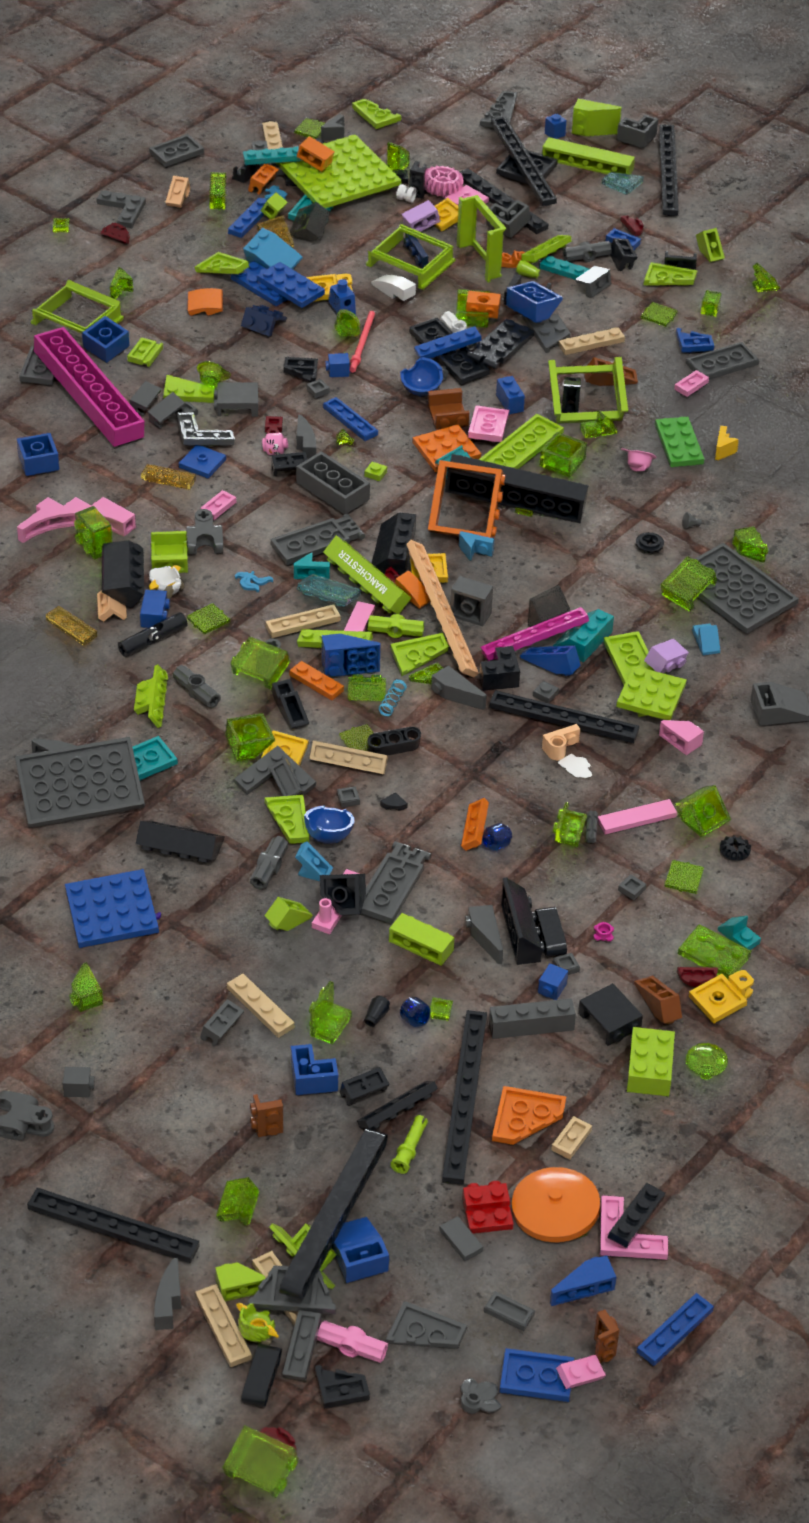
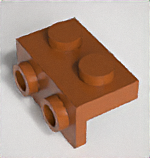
M258 1094L253 1095V1103H250L252 1130L256 1129L258 1137L283 1133L282 1100L260 1103Z
M605 1309L597 1313L594 1340L596 1341L595 1355L599 1362L602 1363L608 1362L616 1356L619 1337L617 1322L613 1316H609Z

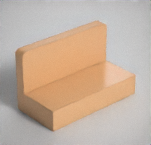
M102 590L97 594L98 618L104 622L113 614L123 620L127 618L125 604L102 593Z

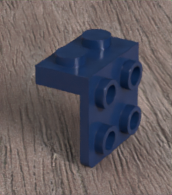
M253 305L252 307H246L241 326L266 336H272L276 320H287V317L283 316L281 311H270L267 306Z

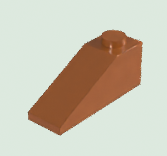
M594 357L587 366L613 365V363ZM623 366L625 385L637 384L636 370ZM612 372L584 373L586 382L598 386L614 385Z
M654 976L634 981L636 988L653 1015L663 1024H670L682 1018L680 998L676 992Z

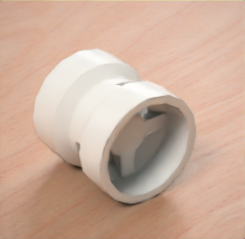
M400 184L397 190V199L413 203L416 198L417 189L414 187L408 188L406 185Z

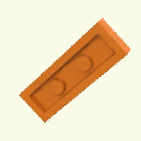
M300 661L289 670V676L331 701L344 691V685L303 661Z
M485 798L469 804L461 844L465 851L481 845L489 805Z

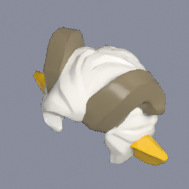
M175 565L173 567L165 566L151 569L149 571L150 590L167 591L168 599H171L172 595L179 592V590L182 591L185 586L179 575L181 567Z

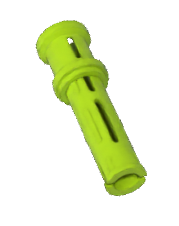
M422 1115L415 1117L404 1143L397 1148L396 1158L390 1163L391 1168L397 1173H407L410 1169L409 1164L411 1160L416 1156L415 1148L428 1124L427 1118L424 1119Z

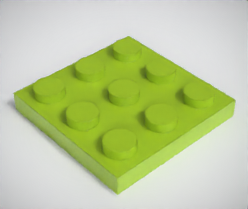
M633 666L617 700L616 707L663 720H671L686 686L687 679Z

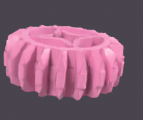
M436 165V167L432 166L425 171V190L431 193V195L444 197L451 195V193H457V191L463 188L464 180L462 174L458 170H454V168Z

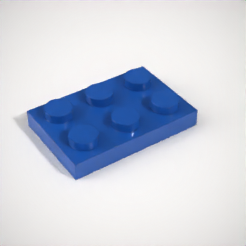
M505 1348L500 1393L569 1402L571 1388H565L556 1368L560 1364L574 1361V1357Z

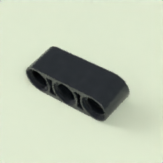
M405 727L373 733L368 737L366 751L383 755L414 751L419 747L421 731L417 727Z
M557 908L535 909L536 925L540 929V940L544 943L545 956L551 957L567 954L566 939Z
M258 1344L244 1385L242 1403L266 1407L280 1364L282 1348Z

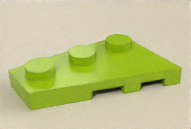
M367 99L352 103V108L375 129L401 121V115L391 114V110H383L379 108L378 104Z
M217 252L196 265L195 270L201 273L240 274L249 267V264L246 260Z
M650 262L644 279V285H694L697 270Z
M167 375L163 399L174 392L184 402L214 403L215 387Z
M443 633L392 643L390 645V650L401 676L446 653L449 648Z
M304 796L265 797L267 808L289 844L309 842V833L304 821V814L306 813Z

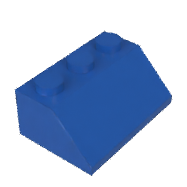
M535 281L507 288V306L535 323L549 319L562 301V296Z

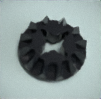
M646 532L636 538V546H638L639 550H644V553H659V550L663 549L664 540L656 533Z
M733 834L731 838L726 836L724 840H721L719 849L721 854L727 859L739 861L747 858L751 853V845H749L748 840H743L742 836L737 838Z

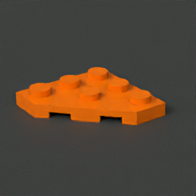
M503 1086L492 1141L514 1145L563 1119L566 1096Z

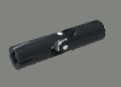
M179 612L118 642V649L124 657H127L187 627V619L183 613Z

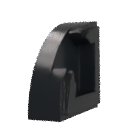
M395 792L381 800L380 806L388 810L391 808L398 809L399 811L408 808V803Z

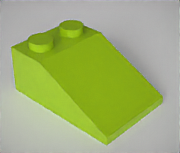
M578 99L573 109L572 134L581 136L617 134L618 124L621 121L622 107Z

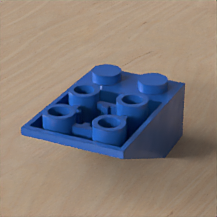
M344 634L322 635L321 663L324 674L328 677L380 672L381 644Z
M364 1217L344 1223L332 1245V1250L337 1254L335 1257L345 1282L348 1283L389 1271L388 1251L382 1237L369 1219Z

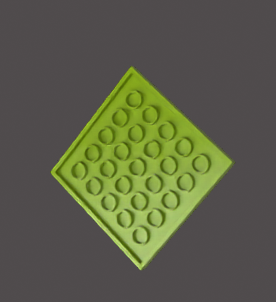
M356 134L329 143H323V145L332 149L335 153L332 163L322 172L305 161L276 163L320 210L400 186L401 179Z

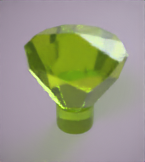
M342 428L336 434V444L348 443L353 445L355 439L350 437Z

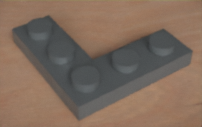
M101 190L97 197V204L123 208L117 223L132 229L146 204V197Z
M177 413V422L183 445H234L235 438L232 430H198L194 413Z
M276 746L234 778L235 784L248 795L272 776L269 767L287 758L304 791L299 795L304 796L316 786V781L279 746Z

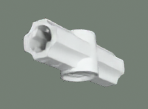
M450 311L444 312L440 318V321L452 333L467 329L466 322L459 320ZM477 343L468 345L467 347L470 350H473Z

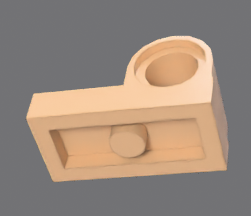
M173 176L166 199L167 206L182 207L184 197L187 198L190 192L188 178Z
M575 724L543 735L542 749L550 759L556 761L563 759L566 754V746L579 742V726Z

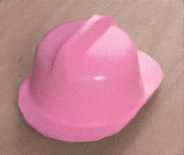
M621 448V450L628 453V465L633 471H645V469L650 467L652 460L657 458L654 454L648 452L631 451Z

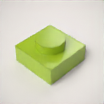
M371 462L364 471V477L381 481L387 473V466Z

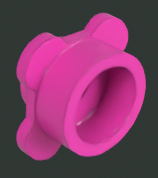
M601 922L594 926L596 931L594 934L595 940H607L610 942L614 939L612 935L614 927L609 923Z

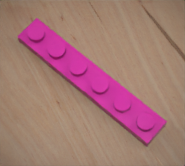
M580 607L481 646V651L488 661L494 660L495 648L513 646L516 651L540 640L548 639L558 633H563L573 627L581 626L589 622V618L583 608Z

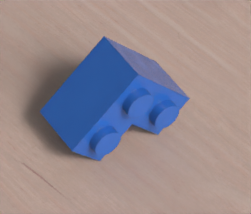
M312 1044L291 1046V1067L296 1095L338 1091L336 1058L314 1060Z

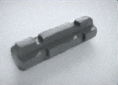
M590 810L587 814L585 840L587 843L596 842L597 811Z

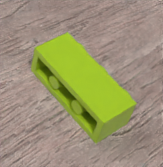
M401 913L389 928V942L440 966L443 965L454 951L453 936L404 913Z

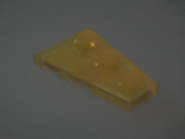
M284 215L257 224L258 231L265 228L275 233L294 249V242L288 231Z

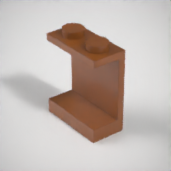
M461 388L428 391V407L436 429H444L454 425H459L460 427L469 426L470 412L464 410Z

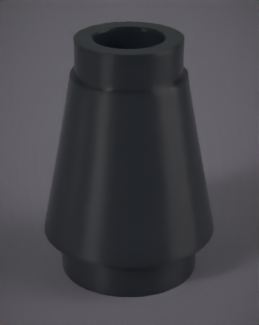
M380 995L372 998L364 1019L365 1024L375 1027L390 1010L388 999Z

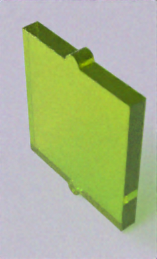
M305 118L294 130V133L316 139L321 135V126L325 123Z
M652 302L648 308H645L641 318L666 327L674 320L678 310Z
M213 603L187 615V619L194 625V628L197 627L204 635L230 622V618L223 613V610H220Z
M368 724L341 732L339 736L348 748L366 751L368 737L373 734V731Z
M672 860L665 887L677 889L679 892L685 891L697 894L704 867L690 864V862L684 863Z

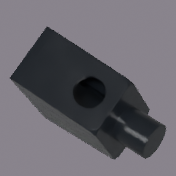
M564 377L562 413H578L581 378ZM568 400H573L574 403L569 404Z

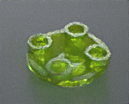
M699 1043L692 1046L688 1051L686 1064L691 1070L700 1074L701 1078L708 1080L712 1076L722 1073L727 1068L728 1058L724 1050L717 1045Z

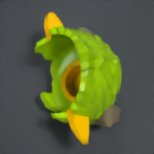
M236 1303L240 1311L237 1321L242 1337L251 1342H261V1344L270 1346L273 1338L279 1337L275 1331L274 1320L271 1322L270 1312L267 1310L256 1312V1308L252 1303L248 1306Z

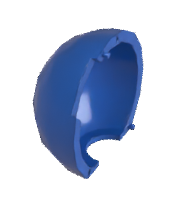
M425 357L418 359L411 369L407 370L405 368L400 372L403 386L407 391L416 396H428V391L438 390L443 380L441 366L434 360Z
M318 806L304 814L308 833L313 839L324 844L338 843L344 840L354 827V816L347 809L340 810Z

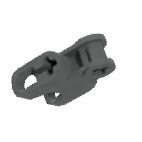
M200 509L196 511L195 526H186L188 555L197 554V549L204 545L212 547L215 554H222V525H213V516L210 510Z
M3 1090L0 1092V1108L8 1111V1113L0 1116V1137L22 1140L26 1133L40 1137L49 1136L55 1127L52 1121V1111L48 1107L38 1106V1100L31 1095Z

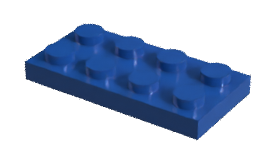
M255 261L249 263V267L244 272L231 274V280L274 306H278L288 300L257 281V275L267 268Z
M281 262L257 275V281L301 308L325 294L324 288Z

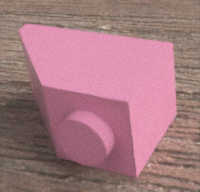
M661 721L659 736L685 755H688L702 745L704 731L692 722Z

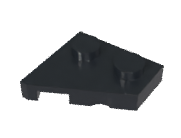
M285 357L284 373L308 382L316 381L318 359Z
M320 1365L315 1366V1374L324 1409L370 1400L365 1375L347 1373L339 1369L333 1372L322 1369Z

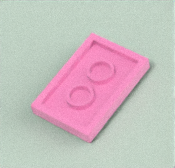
M476 406L468 438L501 442L509 410Z

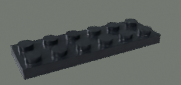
M437 317L409 327V333L420 344L453 334ZM467 346L434 357L442 366H446V370L461 385L487 376L490 373V369L482 361L479 363L467 357L468 352L471 351Z

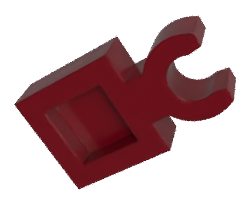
M266 416V435L268 433H282L283 417Z

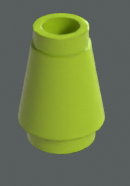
M520 260L516 268V272L519 275L536 279L541 271L526 260Z

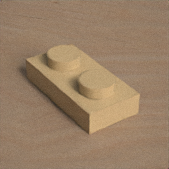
M573 1116L552 1144L551 1150L570 1160L592 1131V1125Z

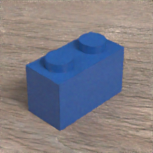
M509 376L497 379L496 396L504 409L509 410V414L524 412L525 395L514 377Z
M145 589L140 612L141 627L149 628L168 618V611L166 610L170 609V599L167 598V591Z

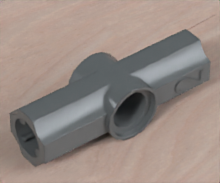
M584 241L579 246L564 248L562 254L564 261L571 262L584 259L586 262H591L596 257L610 255L612 249L609 241L593 244Z
M182 664L176 667L173 672V678L188 690L191 698L199 699L207 707L214 708L221 700V695L205 683L204 676L194 674Z
M277 836L272 838L266 851L260 853L257 867L250 878V883L256 889L262 890V888H266L273 874L279 872L282 857L288 849V842L284 837Z

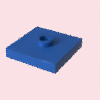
M195 445L179 462V468L209 479L225 462L226 455L201 445Z

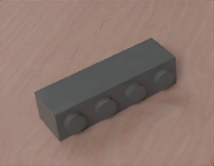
M572 998L490 1007L489 1027L492 1039L572 1031L575 1028L576 1013Z

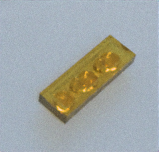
M146 464L141 473V480L190 490L196 480V474Z
M57 606L46 614L47 621L83 645L97 637L95 629L61 606Z

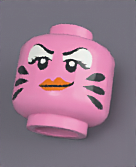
M268 433L262 439L263 451L270 456L283 454L285 449L288 448V440L284 438L282 433Z

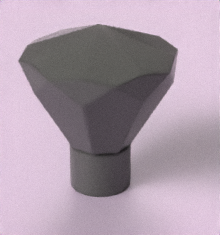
M689 512L683 515L682 527L684 529L695 525L701 526V519L693 517Z

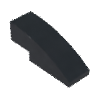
M286 679L272 683L271 692L288 726L294 729L309 725L298 692L294 690L291 680Z

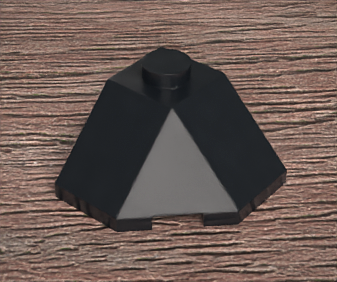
M365 874L320 875V895L323 898L330 899L332 906L340 915L361 914L366 895Z

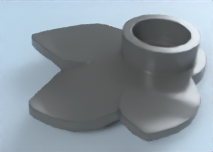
M468 1378L462 1383L461 1392L463 1395L461 1396V1404L464 1411L471 1414L477 1413L479 1410L495 1412L502 1407L494 1399L498 1393L496 1384L489 1381L478 1384L473 1378Z

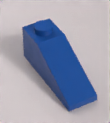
M575 646L529 647L520 654L523 660L555 674H564L565 676L574 674L581 666Z
M607 1255L593 1257L585 1261L551 1289V1306L615 1290L616 1275Z

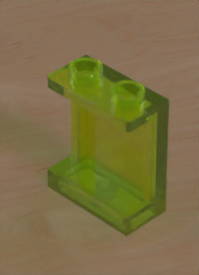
M458 289L456 317L459 320L465 321L468 327L488 328V312L466 311L468 292L477 290ZM477 291V292L490 293V291Z
M687 556L660 584L662 595L690 612L694 608L693 601L710 583L713 585L717 583L716 573L712 568L702 565L697 559Z
M249 636L247 641L242 643L238 654L232 658L231 667L233 674L237 675L239 672L260 679L264 681L265 688L271 690L272 683L279 680L289 665L290 659L288 651Z
M244 1425L222 1468L225 1475L233 1479L237 1476L269 1491L271 1496L276 1498L279 1492L282 1493L288 1482L286 1478L289 1472L294 1471L299 1458H297L295 1448Z

